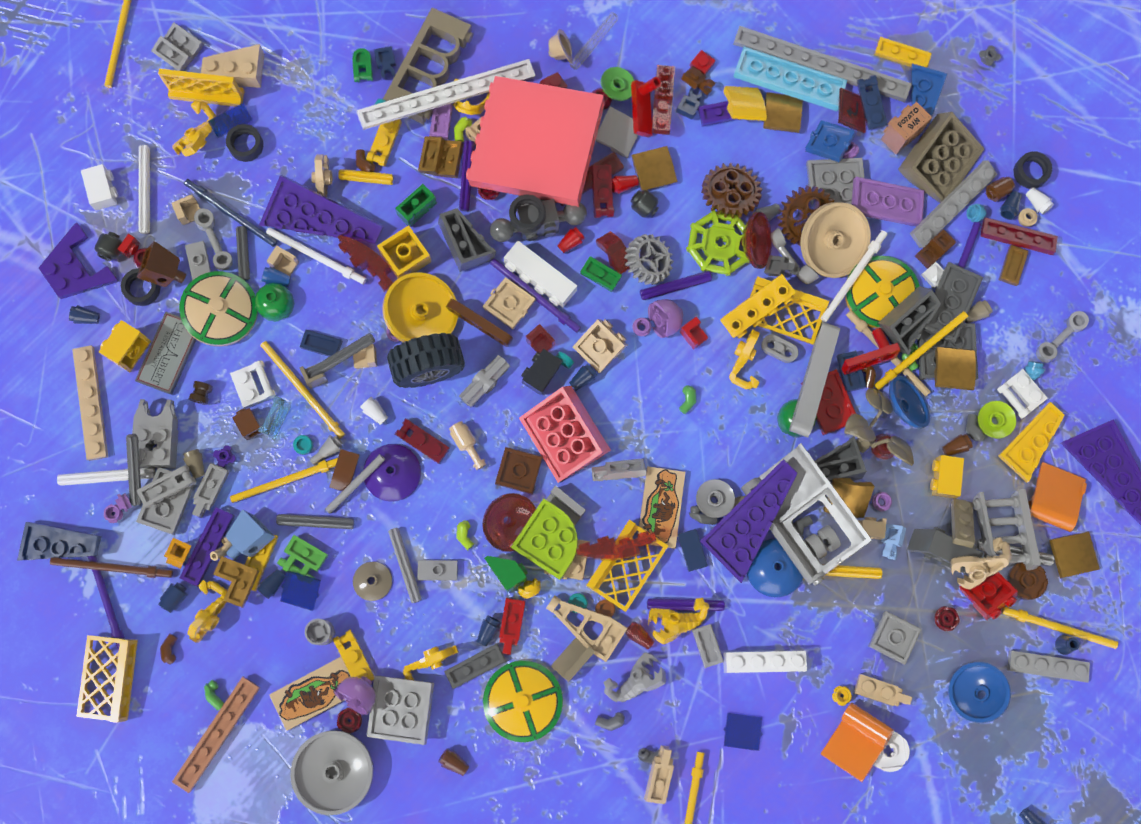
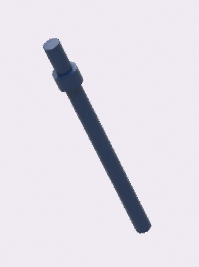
M189 179L185 180L184 185L194 191L197 197L205 199L272 247L276 246L277 241L209 194L208 190L203 186H198Z

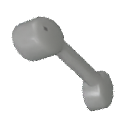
M199 209L194 215V220L200 230L206 231L215 251V256L213 257L214 266L218 270H228L233 264V259L228 252L222 251L213 231L215 226L214 216L208 209Z
M777 228L771 233V241L782 257H786L789 260L788 263L796 264L795 267H799L784 247L786 241L780 228ZM807 265L800 268L799 274L796 275L801 282L807 285L819 278L818 274Z
M1082 311L1072 313L1067 319V328L1051 343H1042L1037 348V358L1044 363L1051 362L1057 356L1056 348L1072 332H1081L1086 328L1089 323L1087 314Z

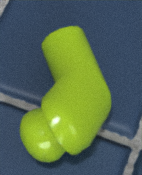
M462 117L454 126L455 141L464 142L463 131L472 125L470 118Z
M464 520L457 525L456 538L468 551L473 547L474 543L467 536L471 525L468 521Z

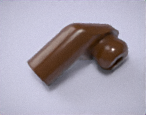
M356 150L357 168L365 172H374L375 165L365 159V150Z
M169 633L160 647L161 660L169 665L173 664L176 660V656L172 654L171 648L178 639L171 633Z

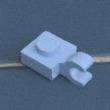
M886 524L885 538L881 540L882 543L886 544L883 550L884 557L896 560V547H902L907 528Z

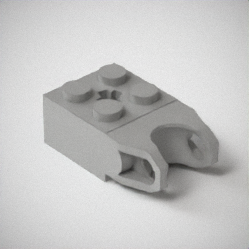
M140 399L138 409L134 415L132 434L138 436L140 468L160 467L176 469L178 419L173 400H167L161 414L153 417L150 415L148 401Z

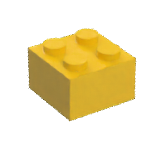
M409 225L377 245L380 254L397 278L406 274L416 273L431 263L429 253Z
M121 320L112 328L109 338L102 342L99 353L130 373L152 341L140 331Z

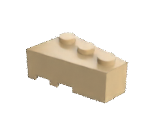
M260 44L204 57L202 59L201 73L234 77L239 87L261 88L264 52Z

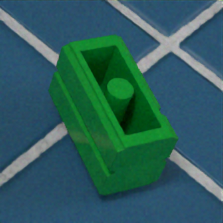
M422 184L395 208L396 213L407 226L411 227L429 211V208H433L437 204L436 197Z

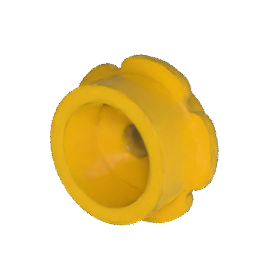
M837 686L832 694L833 701L837 702L840 706L849 703L852 699L850 689L846 686Z

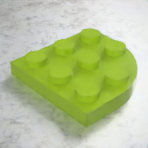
M543 498L511 548L561 581L576 556L578 537L575 526L568 515Z

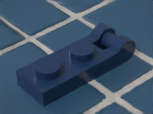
M876 75L869 76V79L865 80L863 78L858 79L857 86L868 130L887 126ZM871 86L872 91L866 92L865 87Z

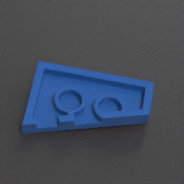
M912 64V105L917 102L932 117L948 73Z

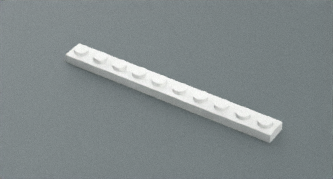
M527 59L357 110V115L363 130L487 93L489 92L490 83L494 81L495 76L527 81L533 79L535 73L530 60Z

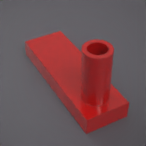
M653 77L647 82L638 80L631 82L633 129L636 135L644 137L653 135L650 92L661 86V81L658 77Z
M882 328L875 329L871 334L879 349L845 360L841 368L844 375L896 358L900 351L898 343L890 345Z

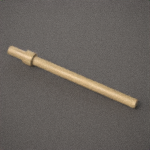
M850 310L846 316L856 325L855 328L862 332L879 349L871 334L872 331L867 327L868 324L864 320L861 321ZM898 357L890 360L895 366L902 362ZM908 367L902 371L925 397L931 392Z

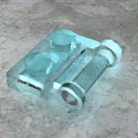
M274 396L272 400L274 403L263 426H260L258 432L274 441L291 407L284 399L278 396Z

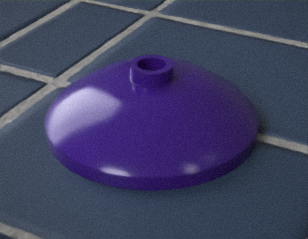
M387 444L375 449L366 459L363 470L379 454L385 460L364 480L367 489L378 499L388 502L400 501L410 496L418 487L421 479V466L416 455L410 449L398 444ZM390 467L394 468V472L392 474L387 473V470Z

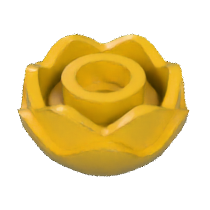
M536 578L532 581H525L523 586H518V594L526 599L537 595L541 589L540 581Z

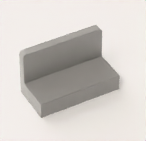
M557 486L551 490V494L546 499L566 513L574 526L586 512L583 507Z

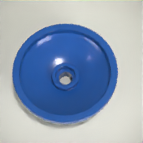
M904 376L893 378L889 386V395L894 412L911 427L922 429L928 426L930 412L920 390L912 381Z
M777 539L763 541L747 572L748 580L754 589L765 596L774 598L791 594L799 587L803 580V576ZM775 563L780 564V570L774 568Z
M973 662L964 665L953 675L949 684V699L955 711L966 720L975 723H988L996 720L1006 711L1011 699V689L1007 678L998 668L984 662ZM982 691L986 694L984 698L979 697V693Z

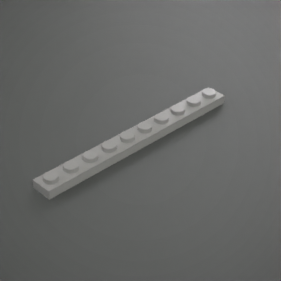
M739 26L733 45L742 48L747 47L845 79L848 84L857 86L858 79L863 78L865 80L869 79V76L876 75L880 94L902 102L906 101L912 84ZM871 86L865 87L866 90L872 91Z

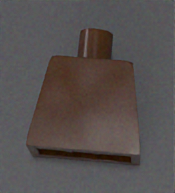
M153 241L145 250L137 278L167 287L173 280L182 283L186 273L178 270L179 257Z

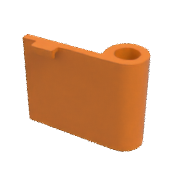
M1042 462L1034 495L1028 501L1031 517L1071 532L1078 521L1082 497L1087 483H1085L1086 479Z
M850 703L842 716L841 723L820 754L860 782H863L892 737L894 729L854 703Z

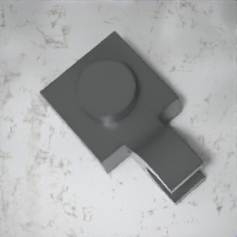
M769 255L764 273L768 276L776 277L780 274L784 276L785 272L798 275L800 267H795L796 264L788 263L789 260L786 257Z

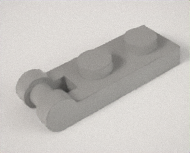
M184 465L136 490L144 507L149 508L177 492L196 484L194 477H191L188 465ZM182 476L184 481L179 483L177 477Z

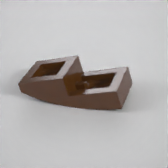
M943 229L915 257L928 269L956 241Z
M343 449L340 450L329 488L343 491L352 482L360 454Z

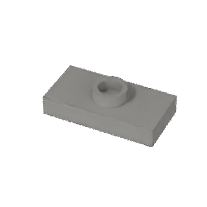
M200 241L185 245L192 280L202 274L211 272L205 242Z
M418 560L417 580L457 581L458 561Z
M709 624L692 630L704 668L724 662L712 625Z

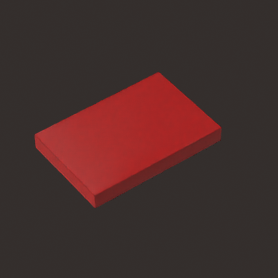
M837 369L828 372L816 414V420L823 436L845 428L848 418L852 414H856Z

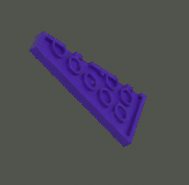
M283 175L279 176L259 226L288 229L295 232L333 236L334 238H346L373 244L377 242L384 227Z
M1114 419L1061 442L1069 453L1141 525V471Z
M785 459L700 540L740 583L743 582L798 474Z

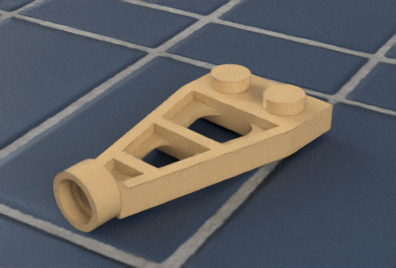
M555 595L546 608L554 613L586 648H592L595 651L594 655L607 662L627 630L626 626L612 617L562 601ZM559 603L561 607L559 610H556L555 608ZM570 611L578 612L584 616L580 626L576 627L567 619ZM588 621H595L603 626V630L596 640L590 639L584 632V626Z

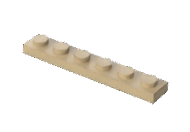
M94 347L75 348L72 351L86 459L93 461L108 458Z

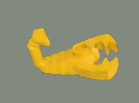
M194 101L191 104L196 114L203 110L209 119L195 128L192 127L186 130L184 136L173 144L172 148L177 155H180V152L184 156L195 154L206 144L205 138L217 124V116L206 102Z
M753 329L746 342H739L734 352L738 358L729 375V379L733 384L746 390L759 386V381L753 376H750L751 382L744 381L736 376L748 360H753L757 352L754 349V345L760 332Z
M202 580L198 585L200 591L205 595L208 594L207 589H212L219 593L221 597L212 602L205 610L200 609L195 616V620L189 626L187 635L195 643L200 642L208 630L212 631L220 620L217 616L227 603L224 601L228 590L215 581L205 582V580Z
M703 597L697 598L694 603V610H700L699 613H677L671 609L651 608L648 616V625L651 621L656 624L659 617L661 618V625L664 626V630L660 628V633L653 630L654 638L664 645L678 638L681 633L700 626L707 617L709 604L704 601Z
M454 645L441 651L436 646L424 651L425 658L404 666L403 675L405 679L414 680L411 670L431 667L433 670L443 666L442 661L445 658L459 653L457 646Z

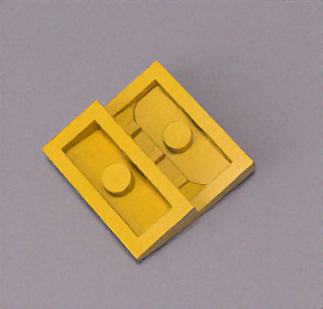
M725 86L723 93L729 102L727 110L732 119L766 121V108L759 88Z

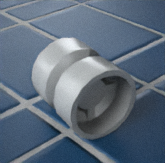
M829 525L818 530L817 535L812 534L804 539L818 560L825 557L827 551L833 552L841 547L838 536Z
M313 619L305 628V637L311 644L327 645L335 636V628L327 620Z

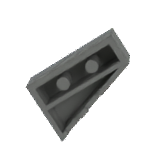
M457 208L439 215L438 224L459 272L490 262L495 258L496 250L487 244L484 240L485 238L477 233L473 225Z
M919 286L881 319L878 324L892 344L898 343L900 347L899 352L909 355L913 343L916 339L920 338V332L926 324H929L941 303L932 289Z
M855 436L844 444L837 446L828 454L815 460V463L830 483H832L833 478H851L852 481L859 480L867 472Z
M934 527V529H914L907 551L912 553L921 552L925 554L924 558L929 560L933 558L942 562L941 565L951 568L952 558L963 556L982 558L983 556L982 552L976 550L977 547L975 545L969 548L953 544L952 535H946L945 530ZM964 566L960 567L961 573L969 574L966 573Z

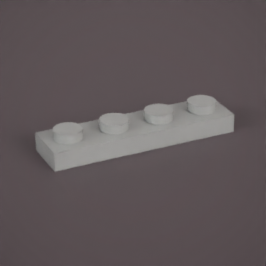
M1009 651L1007 671L1089 682L1090 662Z

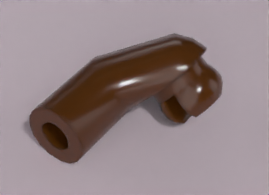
M870 366L861 369L866 374V387L874 388L876 378L874 367Z

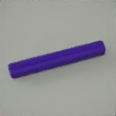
M468 140L464 142L459 210L465 212L469 211L471 186L468 179H466L467 169L471 168V154L474 150V142Z
M705 271L640 290V296L642 300H647L710 282L712 275L710 271Z
M648 599L647 609L695 611V600ZM704 600L709 604L708 611H724L725 602L723 600Z

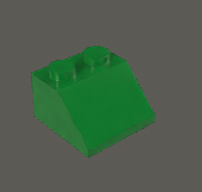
M492 556L484 558L507 593H510L527 581L526 575L528 571L522 563L517 564L515 560Z

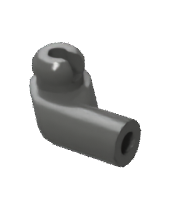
M968 414L966 433L974 441H983L985 434L976 425L978 416Z
M698 506L690 507L689 515L692 519L701 524L716 525L717 518L701 514Z
M807 515L793 523L803 539L804 528L813 524V521Z
M620 712L615 713V716L610 719L598 715L595 725L613 731L622 727L625 716Z
M641 748L638 752V757L642 762L652 764L654 757L658 756L660 749L654 752L647 748Z

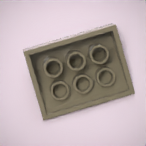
M953 112L940 113L933 119L898 170L910 183L920 190H925L926 194L941 203L963 181L984 151V148Z

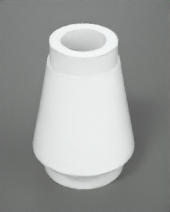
M1034 187L1026 193L1036 211L1042 215L1048 212L1054 205L1051 198Z
M370 397L360 406L363 410L362 412L379 423V425L388 419L377 399L374 400Z

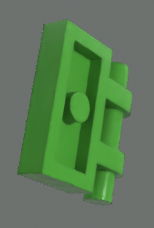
M293 535L283 551L290 555L288 560L281 557L277 564L283 567L284 571H290L298 576L299 580H305L311 584L315 577L310 575L309 571L312 568L318 572L327 559L328 554ZM296 559L305 564L303 569L294 565Z

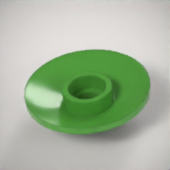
M611 67L602 74L601 87L610 98L624 101L632 96L631 82L634 81V78L623 68Z

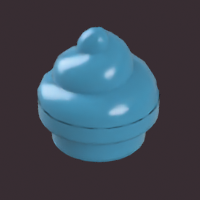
M981 204L970 205L967 209V218L972 222H979L987 215L984 206Z
M1028 361V365H1025L1026 373L1033 381L1045 372V368H1043L1044 363Z

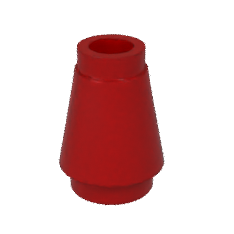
M614 176L612 178V192L620 194L638 186L637 176Z
M575 227L567 232L557 246L563 253H566L583 243L582 240L585 237Z

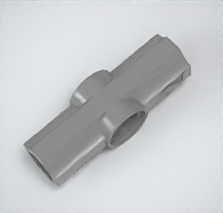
M498 355L485 369H481L474 376L472 383L465 388L459 397L466 405L472 408L484 394L489 393L495 387L497 380L510 368V365Z

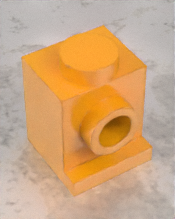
M173 538L164 557H167L166 563L181 569L191 545Z

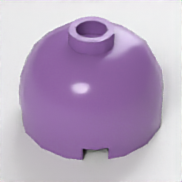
M657 300L648 307L649 321L653 320L656 326L652 327L656 335L660 338L669 337L681 328L683 311L672 300Z
M364 676L362 678L348 677L334 691L341 701L344 699L348 703L347 706L362 715L369 713L376 698L375 691L371 687L372 682Z

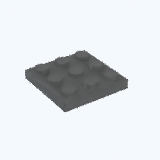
M964 323L955 344L941 339L918 358L919 380H935V350L937 347L973 350L976 357L975 380H977L978 365L975 324ZM922 330L920 332L921 336L918 339V348L934 335Z

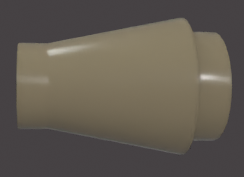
M986 300L978 301L970 308L968 312L969 317L966 318L965 322L972 323L989 317V314L992 313L989 303Z
M199 449L184 453L183 460L188 465L194 479L204 476L203 457Z

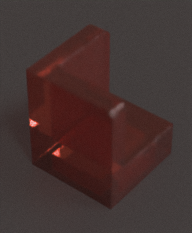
M540 324L526 335V342L536 352L541 353L543 348L549 351L555 345L554 338Z

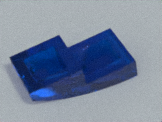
M244 103L210 119L208 123L217 138L228 134L234 126L247 124L253 119Z

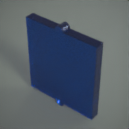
M288 570L285 582L282 585L283 591L280 601L313 611L316 599L319 597L318 591L321 580Z
M727 713L726 727L723 728L725 731L724 746L759 751L760 736L763 735L761 732L762 717Z

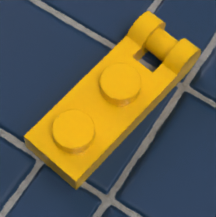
M400 119L379 126L372 147L367 154V161L370 163L377 162L383 167L386 166L402 124Z
M352 630L346 631L341 637H334L333 642L351 677L362 678L364 676L373 681L374 674ZM350 641L352 646L345 649L343 644Z

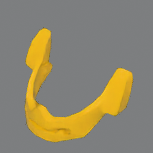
M490 93L480 104L471 105L469 101H457L453 103V106L457 111L468 115L481 114L485 109V101L489 99Z

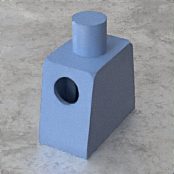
M242 510L226 534V538L233 544L226 554L233 560H236L241 553L253 557L273 540L275 536L252 513Z

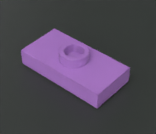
M453 103L433 109L430 137H442L448 140Z

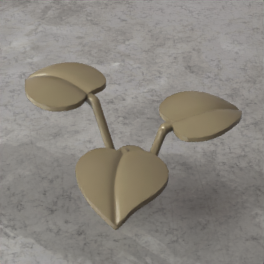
M869 388L866 391V399L871 406L878 409L877 415L868 426V422L864 417L852 414L846 422L844 433L857 437L856 442L861 453H864L870 447L875 448L880 444L887 443L888 450L894 456L913 466L912 450L908 443L900 437L892 436L890 439L886 438L875 442L876 436L871 428L882 412L890 414L893 411V407L887 395L877 389Z

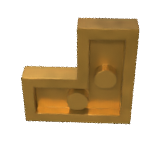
M221 556L213 575L231 581L224 601L244 608L259 570Z

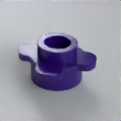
M225 445L221 450L213 452L219 467L223 468L225 465L234 463L236 457L231 452V447Z

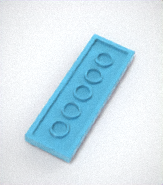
M743 47L733 76L734 78L834 111L839 109L842 94L844 93L843 90H845L847 83L845 79L747 47Z

